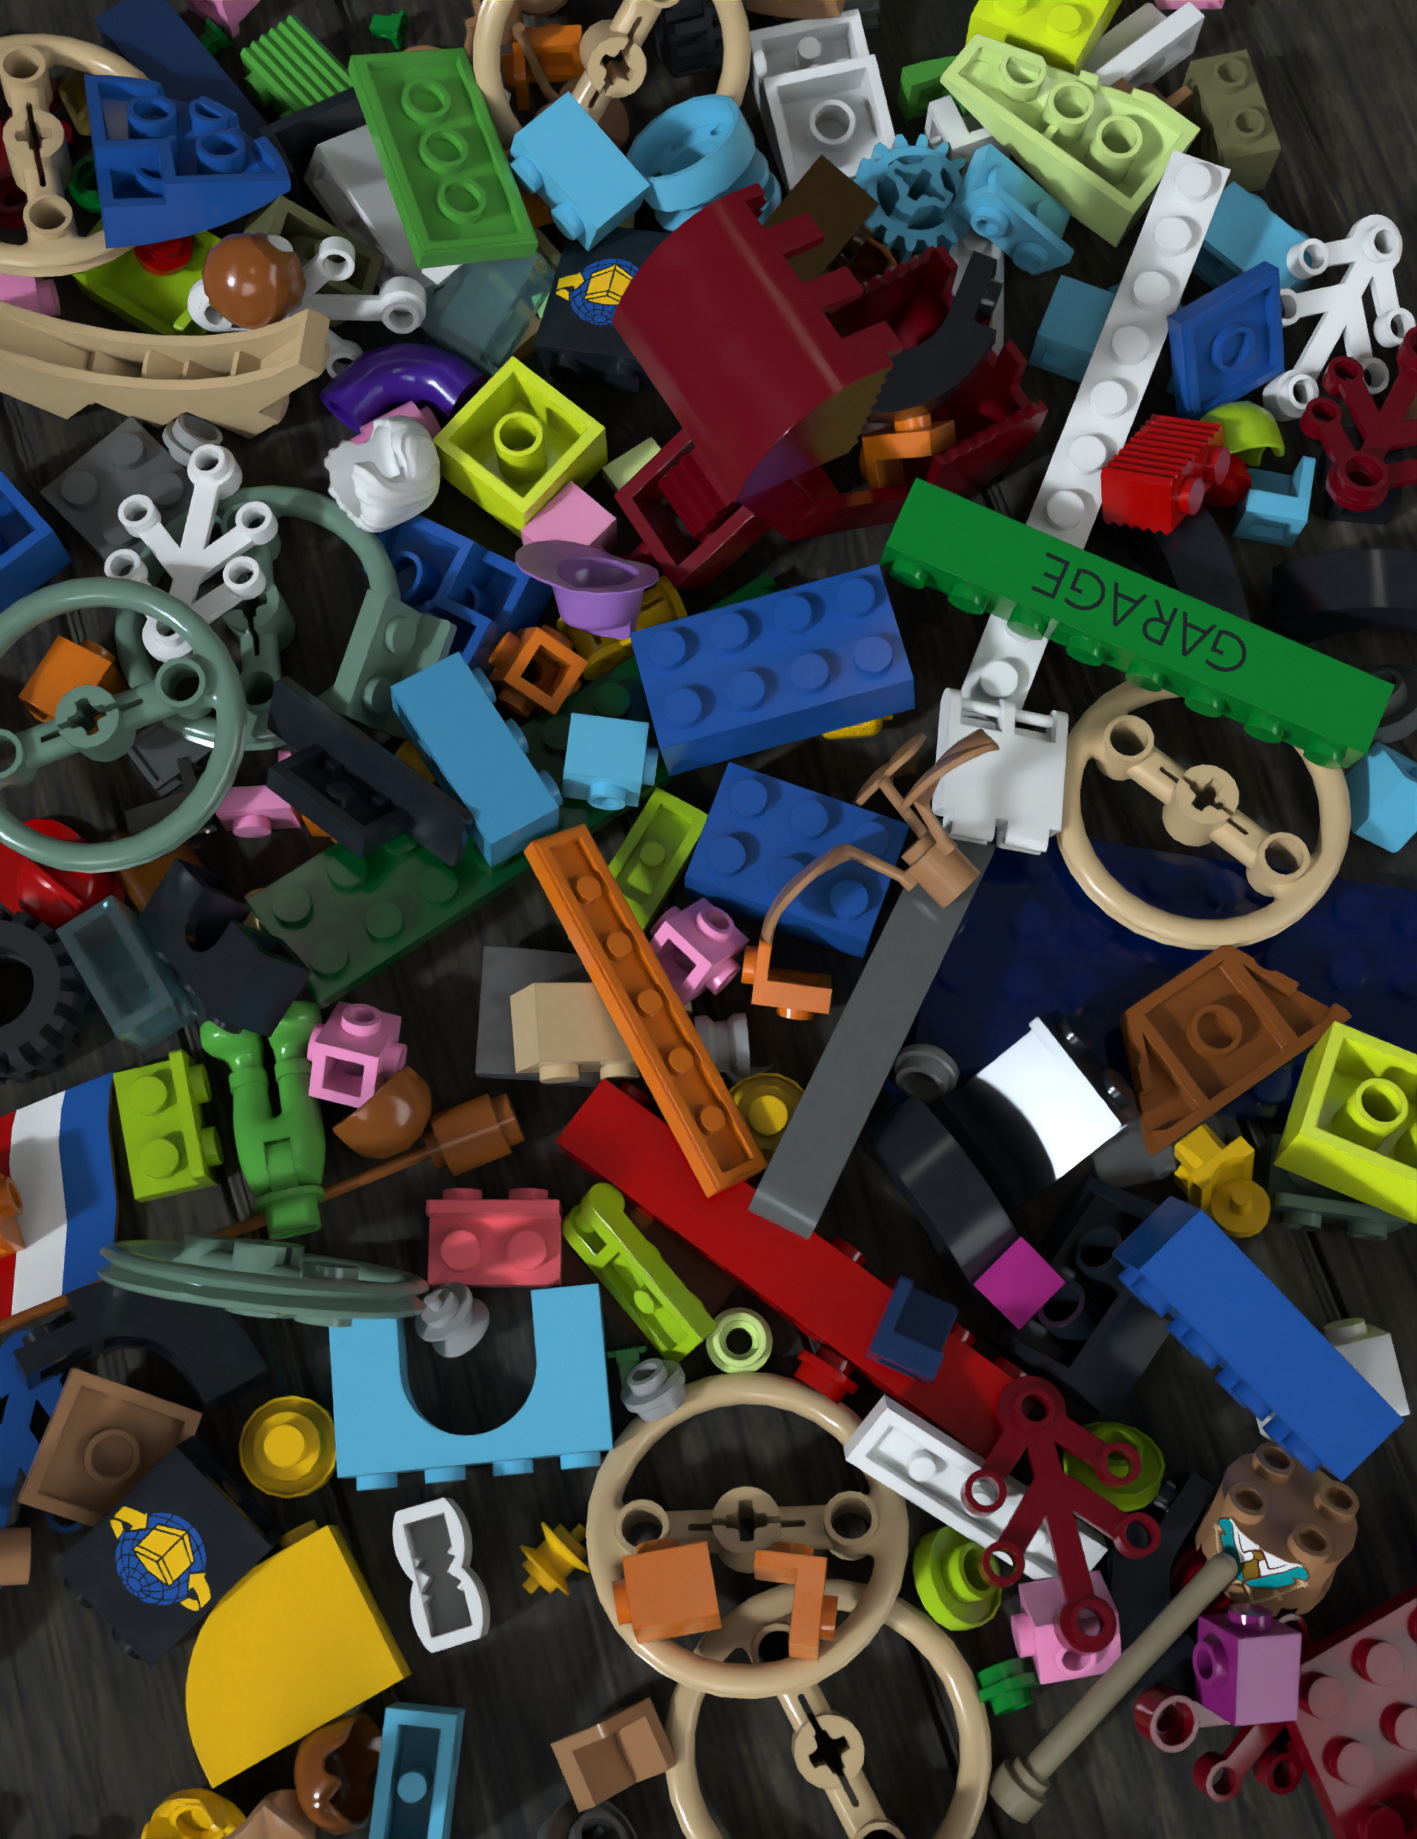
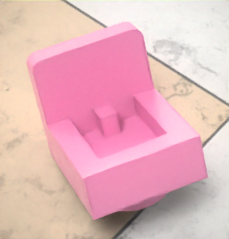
M279 750L278 762L293 755V751ZM266 785L231 787L219 809L215 812L225 830L233 831V834L239 837L260 838L270 835L271 829L301 828V813L267 788Z

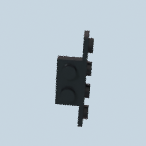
M288 676L275 681L267 726L272 733L295 749L297 753L269 767L267 788L360 859L406 833L451 867L463 860L474 820L473 814Z

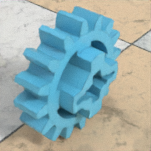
M898 134L895 137L891 151L881 142L877 143L874 146L870 159L862 158L855 175L857 178L853 181L879 203L866 222L874 230L870 237L879 238L882 241L881 244L889 250L892 248L900 250L901 262H908L913 252H919L921 255L927 248L931 246L936 248L942 244L948 253L951 254L958 239L964 240L971 228V224L952 209L964 179L961 174L967 160L964 157L953 161L946 158L949 144L945 141L936 150L928 148L926 134H920L915 146H908L905 137L902 134Z

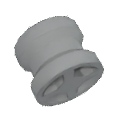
M732 1013L727 1020L713 1021L707 1015L694 1016V1027L719 1073L731 1072L737 1078L749 1077L750 1052L746 1013Z

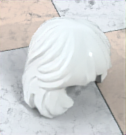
M396 415L378 418L373 421V431L368 441L356 444L343 439L337 448L329 450V455L324 459V466L329 470L330 478L328 492L331 497L336 499L340 509L347 512V516L354 521L355 525L367 532H382L415 517L427 509L438 494L440 461L436 447L427 429L412 417Z

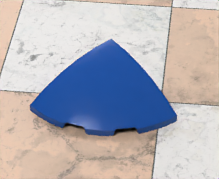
M84 75L106 248L148 245L200 233L256 211L277 199L279 195H284L291 190V180L286 165L269 139L263 136L254 140L240 129L237 113L221 103L205 96H200L199 99L192 100L189 104L168 98L164 94L161 83L157 81L113 75Z
M419 514L390 529L374 532L382 542L396 572L400 601L422 614L445 619L455 624L457 630L448 656L459 651L470 670L479 667L487 678L495 668L489 663V658L499 641L509 631L515 635L519 629L534 627L554 593L551 585L523 573L514 562Z

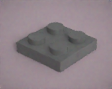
M130 416L39 493L46 504L106 562L107 558L117 550L131 549L140 555L146 546L141 538L129 534L119 520L118 509L126 498L136 494L149 497L159 511L161 524L165 527L171 520L190 508L195 486L191 482L187 470ZM147 511L137 513L132 521L141 520L145 517ZM132 565L124 567L118 576L127 575Z

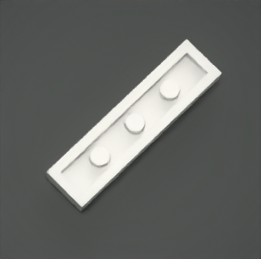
M883 1395L843 1446L846 1461L985 1549L998 1540L1028 1489L1026 1485L1008 1475L1004 1481L1007 1488L1004 1504L989 1516L973 1515L964 1507L961 1501V1487L972 1473L981 1469L985 1459L886 1395ZM985 1481L973 1483L972 1494L974 1499L982 1505H992L995 1499L993 1487ZM1075 1518L1090 1572L1108 1551V1547L1102 1534ZM1044 1520L1024 1553V1574L1035 1581L1059 1577ZM999 1551L993 1553L1013 1566L1012 1560L1007 1554Z

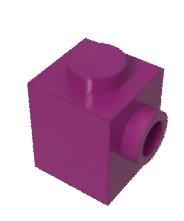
M1236 1603L1229 1605L1228 1613L1199 1615L1198 1642L1193 1651V1668L1196 1675L1195 1701L1234 1726L1298 1720L1302 1633L1272 1618V1610L1261 1605Z

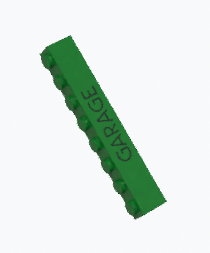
M917 477L886 543L879 563L880 566L889 569V575L894 580L907 587L923 589L925 586L942 592L948 595V601L953 606L962 611L981 615L985 611L1008 621L1007 627L1024 638L1042 640L1045 637L1067 647V654L1079 662L1092 666H1100L1104 663L1126 673L1125 678L1131 684L1141 689L1152 692H1159L1162 689L1185 698V705L1196 713L1214 718L1220 717L1222 714L1245 724L1244 731L1250 736L1268 743L1284 741L1304 750L1303 756L1308 761L1328 769H1339L1340 767L1347 769L1367 755L1395 686L1392 683Z

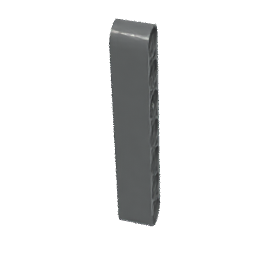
M939 817L938 821L943 827V819ZM952 839L958 845L957 848L981 873L967 889L944 909L918 883L909 892L903 888L761 1179L748 1211L810 1240L997 847L994 842L988 841L987 845Z

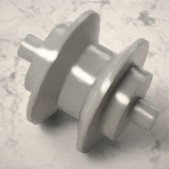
M451 1282L427 1294L423 1301L427 1304V1307L422 1313L416 1315L415 1318L417 1334L423 1340L432 1342L433 1348L438 1354L443 1357L453 1358L468 1352L478 1344L489 1324V1310L481 1300L473 1298L470 1289L466 1285L459 1282Z

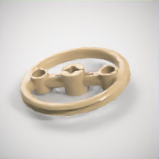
M483 0L473 39V70L476 83L484 95L501 144L507 150L511 149L514 135L523 128L511 110L504 92L500 71L501 41L506 20L515 0ZM623 0L613 19L601 20L591 25L583 34L579 47L580 59L585 71L571 95L597 124L612 98L626 97L635 92L643 83L647 67L646 58L641 46L662 9L677 4L679 0ZM712 0L721 24L724 46L722 72L716 94L729 96L740 108L750 70L751 44L748 20L741 0ZM621 51L624 59L620 63L611 60L605 67L602 61L604 55L607 54L615 57Z
M45 33L15 34L0 37V80L8 106L12 108L13 116L8 119L3 128V141L16 185L27 194L28 200L23 209V219L28 236L27 243L14 245L0 242L1 274L32 278L69 275L87 271L110 262L135 247L106 248L104 230L87 237L79 236L72 208L65 200L64 189L68 187L73 177V167L62 124L49 112V106L53 100L49 68L60 66L92 75H113L149 80L141 70L126 59L97 44L69 36ZM35 121L41 146L39 150L46 180V186L42 187L36 163L37 153L31 129V122Z
M1126 680L1103 694L1082 714L1067 737L1061 831L1055 834L1059 850L1072 876L1094 903L1108 916L1131 931L1162 944L1190 950H1216L1222 945H1231L1235 948L1248 946L1275 936L1299 921L1329 888L1339 872L1348 847L1351 826L1350 795L1342 767L1339 769H1328L1318 766L1303 756L1304 750L1293 746L1302 757L1313 779L1319 800L1320 826L1318 840L1314 853L1310 854L1306 844L1299 837L1286 832L1270 834L1238 810L1239 790L1235 780L1226 771L1212 765H1199L1186 770L1155 747L1154 734L1151 727L1145 720L1137 716L1128 715V713L1158 700L1180 696L1164 689L1159 692L1144 690ZM1121 740L1131 744L1136 749L1137 755L1127 756L1117 752L1112 746L1111 741ZM1095 759L1098 769L1105 776L1113 780L1133 779L1165 804L1163 806L1162 820L1166 831L1176 841L1184 845L1197 847L1214 841L1246 866V876L1253 889L1264 896L1274 897V902L1243 916L1225 919H1194L1171 914L1151 906L1127 891L1104 867L1096 856L1086 835L1081 815L1080 788L1087 761ZM1198 801L1207 806L1203 811L1194 807ZM1271 855L1282 859L1288 865L1290 874H1279L1273 871L1268 866L1265 856Z
M727 1373L709 1376L685 1384L684 1387L686 1388L687 1395L682 1405L670 1415L656 1421H643L639 1416H636L613 1443L614 1450H609L597 1473L588 1504L586 1543L589 1568L599 1600L615 1630L635 1654L662 1675L690 1689L719 1697L758 1699L786 1695L817 1684L845 1667L871 1642L888 1618L901 1588L908 1556L909 1519L905 1497L862 1471L870 1488L869 1494L864 1495L861 1492L855 1491L842 1492L830 1499L827 1505L778 1507L769 1494L759 1488L748 1486L731 1489L719 1499L714 1509L664 1511L657 1503L644 1499L632 1501L627 1505L623 1504L622 1498L626 1485L637 1464L651 1446L673 1427L706 1411L741 1404L766 1405L791 1411L821 1426L836 1437L843 1446L863 1422L852 1409L842 1402L834 1403L801 1380L773 1373ZM854 1513L863 1517L870 1528L860 1538L847 1539L838 1535L833 1529L832 1524L840 1515ZM741 1520H754L756 1528L754 1540L748 1542L740 1541L738 1531L741 1527ZM643 1521L654 1522L661 1527L662 1534L659 1539L675 1538L678 1540L679 1546L707 1541L709 1554L717 1553L725 1565L737 1572L754 1573L755 1550L771 1551L772 1543L795 1542L808 1545L814 1549H829L832 1554L844 1560L853 1561L869 1555L875 1561L872 1576L861 1600L848 1618L835 1629L834 1641L822 1640L820 1642L818 1661L787 1657L779 1661L758 1664L725 1663L700 1656L676 1644L670 1638L638 1644L633 1632L632 1623L619 1625L612 1581L625 1579L622 1557L637 1554L636 1547L626 1541V1535L631 1527Z
M826 1579L825 1595L838 1596L837 1610L851 1613L861 1600L868 1584L844 1579ZM781 1584L748 1598L721 1618L722 1628L708 1631L693 1652L700 1656L723 1662L735 1648H743L748 1653L753 1664L761 1663L758 1657V1646L762 1638L776 1630L785 1631L790 1634L795 1584ZM897 1596L888 1618L883 1624L908 1639L928 1659L945 1686L954 1708L959 1732L960 1764L955 1792L947 1814L932 1839H971L976 1831L986 1803L992 1769L991 1732L985 1704L980 1701L978 1694L980 1690L971 1668L954 1642L930 1617ZM677 1682L671 1697L665 1726V1734L677 1760L676 1766L665 1772L670 1800L682 1832L687 1839H724L706 1807L699 1788L695 1765V1732L700 1707L706 1693L690 1689ZM818 1683L786 1695L777 1696L794 1729L791 1750L798 1770L808 1782L825 1790L849 1839H863L869 1832L877 1829L889 1831L895 1835L896 1839H906L896 1824L886 1818L861 1769L864 1763L865 1752L861 1734L846 1716L831 1710ZM800 1694H804L822 1730H826L832 1739L840 1738L844 1735L845 1743L837 1749L840 1758L839 1765L857 1800L855 1803H851L832 1766L829 1767L823 1758L810 1760L809 1754L817 1749V1743L814 1738L816 1732L798 1699Z

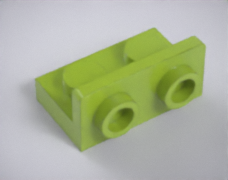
M183 1049L170 1051V1060L113 1073L134 1198L140 1203L218 1185L215 1166L224 1163V1156L219 1133L215 1126L207 1127L203 1103L212 1101L208 1073L203 1063L196 1065L195 1060Z

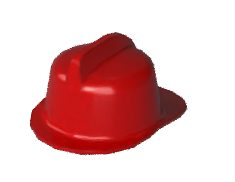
M35 818L23 822L38 832L57 839L88 843L74 830L56 820ZM0 842V901L11 912L16 914L17 911L31 915L39 923L43 921L71 947L75 948L97 943L114 930L124 913L126 893L111 871L84 873L60 870L34 862Z

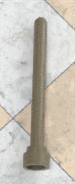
M1217 1553L1212 1556L1028 1756L1019 1754L1014 1761L1004 1759L991 1773L988 1791L1008 1815L1018 1822L1026 1824L1046 1803L1045 1792L1051 1786L1048 1778L1236 1576L1238 1566L1236 1560L1230 1554Z

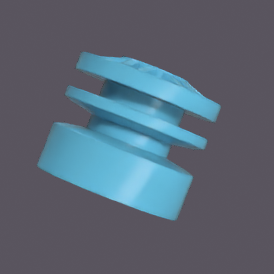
M717 94L704 95L688 99L669 108L652 120L639 133L627 153V159L650 184L644 200L652 209H655V219L665 233H672L698 211L723 196L757 182L765 192L764 197L767 200L761 208L763 214L758 218L761 225L765 223L781 202L780 185L775 175L769 170L765 156L755 147V137L739 106L729 96Z

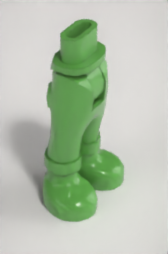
M293 1001L272 1036L268 1037L276 1059L274 1071L276 1084L279 1085L281 1114L277 1117L273 1115L269 1096L268 1073L264 1069L263 1036L245 1029L239 1035L232 1034L219 1028L210 1020L200 1027V1041L204 1051L213 1058L225 1062L232 1071L228 1081L230 1093L233 1095V1129L239 1163L244 1178L256 1198L254 1201L255 1210L257 1213L265 1214L268 1238L274 1240L307 1234L321 1229L318 1203L326 1198L325 1191L321 1187L326 1152L324 1124L319 1098L309 1096L312 1061L307 1059L308 1044L312 1031L317 1023H323L319 1006L308 1001Z

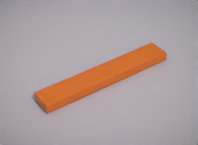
M585 823L532 841L523 852L707 1198L760 1174L769 1164Z

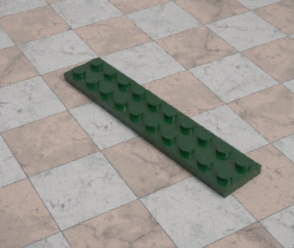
M766 572L706 611L781 591V589ZM635 655L566 698L556 715L544 712L520 727L529 746V753L525 755L537 773L546 770L550 774L561 796L571 713L649 723L646 746L659 748ZM660 748L654 786L641 785L639 803L650 797L657 787L662 789L686 773L683 772L669 776ZM434 781L432 784L441 790L437 782ZM562 797L563 804L559 806L558 831L555 833L585 823L590 834H593L634 806L625 805L624 808L619 810H603L591 806L587 800ZM404 833L361 859L337 842L247 899L249 909L266 933L283 939L312 971L304 986L320 1009L323 1010L534 871L523 851L491 868L470 835L463 860L451 867Z

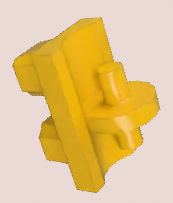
M1205 1123L1174 1146V1156L1181 1163L1174 1172V1182L1187 1195L1188 1204L1202 1209L1225 1234L1237 1238L1251 1237L1259 1233L1267 1225L1271 1211L1270 1200L1265 1190L1252 1181L1255 1150L1242 1136L1226 1146Z

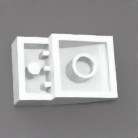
M859 9L843 11L841 17L805 19L749 31L751 44L749 75L765 132L788 194L821 154L853 181L857 178L855 175L862 158L870 159L874 146L877 143L881 142L891 151L895 134L875 54H869Z

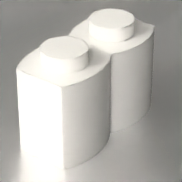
M443 1497L397 1511L393 1521V1544L402 1569L413 1581L410 1597L411 1616L415 1630L424 1646L431 1653L487 1635L490 1625V1605L481 1579L470 1567L473 1549L472 1535L462 1509L453 1499Z

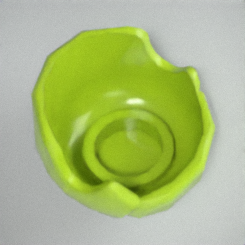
M1250 401L1223 403L1207 412L1199 420L1221 424L1224 427V447L1229 448L1230 455L1241 458L1249 466L1258 467L1261 464L1262 454L1266 447H1270L1277 457H1282L1285 454V445L1275 418L1270 411Z

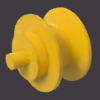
M543 1521L541 1526L546 1539L538 1548L535 1549L522 1544L519 1547L527 1556L522 1566L530 1574L522 1586L531 1595L541 1585L550 1594L558 1588L565 1595L569 1596L570 1590L566 1577L575 1568L590 1573L589 1565L583 1560L588 1555L587 1549L580 1543L586 1537V1528L579 1523L570 1533L561 1523L553 1530Z

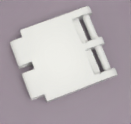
M952 688L944 690L940 703L936 762L956 742L980 728L1000 748V750L990 751L977 756L941 777L933 794L932 811L935 815L943 816V829L951 839L987 845L988 841H993L995 827H997V848L1034 855L1046 852L1049 837L1060 832L1062 827L1068 714L1052 710L1049 715L1016 709L1014 701L999 699L997 704L963 698L961 690ZM961 710L993 717V722L961 716ZM1015 722L1044 727L1046 731L1041 733L1015 727Z

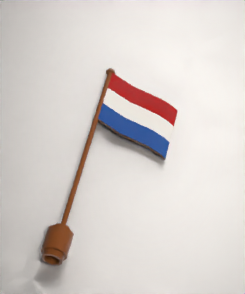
M115 1071L0 1117V1173L5 1178L10 1177L20 1193L23 1213L16 1217L26 1248L0 1258V1334L67 1307L65 1294L83 1286L104 1281L99 1277L96 1269L110 1263V1261L103 1257L99 1250L103 1246L117 1241L120 1208L111 1134L114 1089L113 1073H117ZM487 1092L431 1115L430 1121L433 1129L423 1133L426 1146L324 1187L326 1198L322 1202L430 1158L437 1170L448 1165L452 1175L455 1177L511 1154V1146L525 1141L507 1093L505 1092L491 1098ZM260 1213L211 1234L233 1238L239 1237L266 1226L265 1214Z

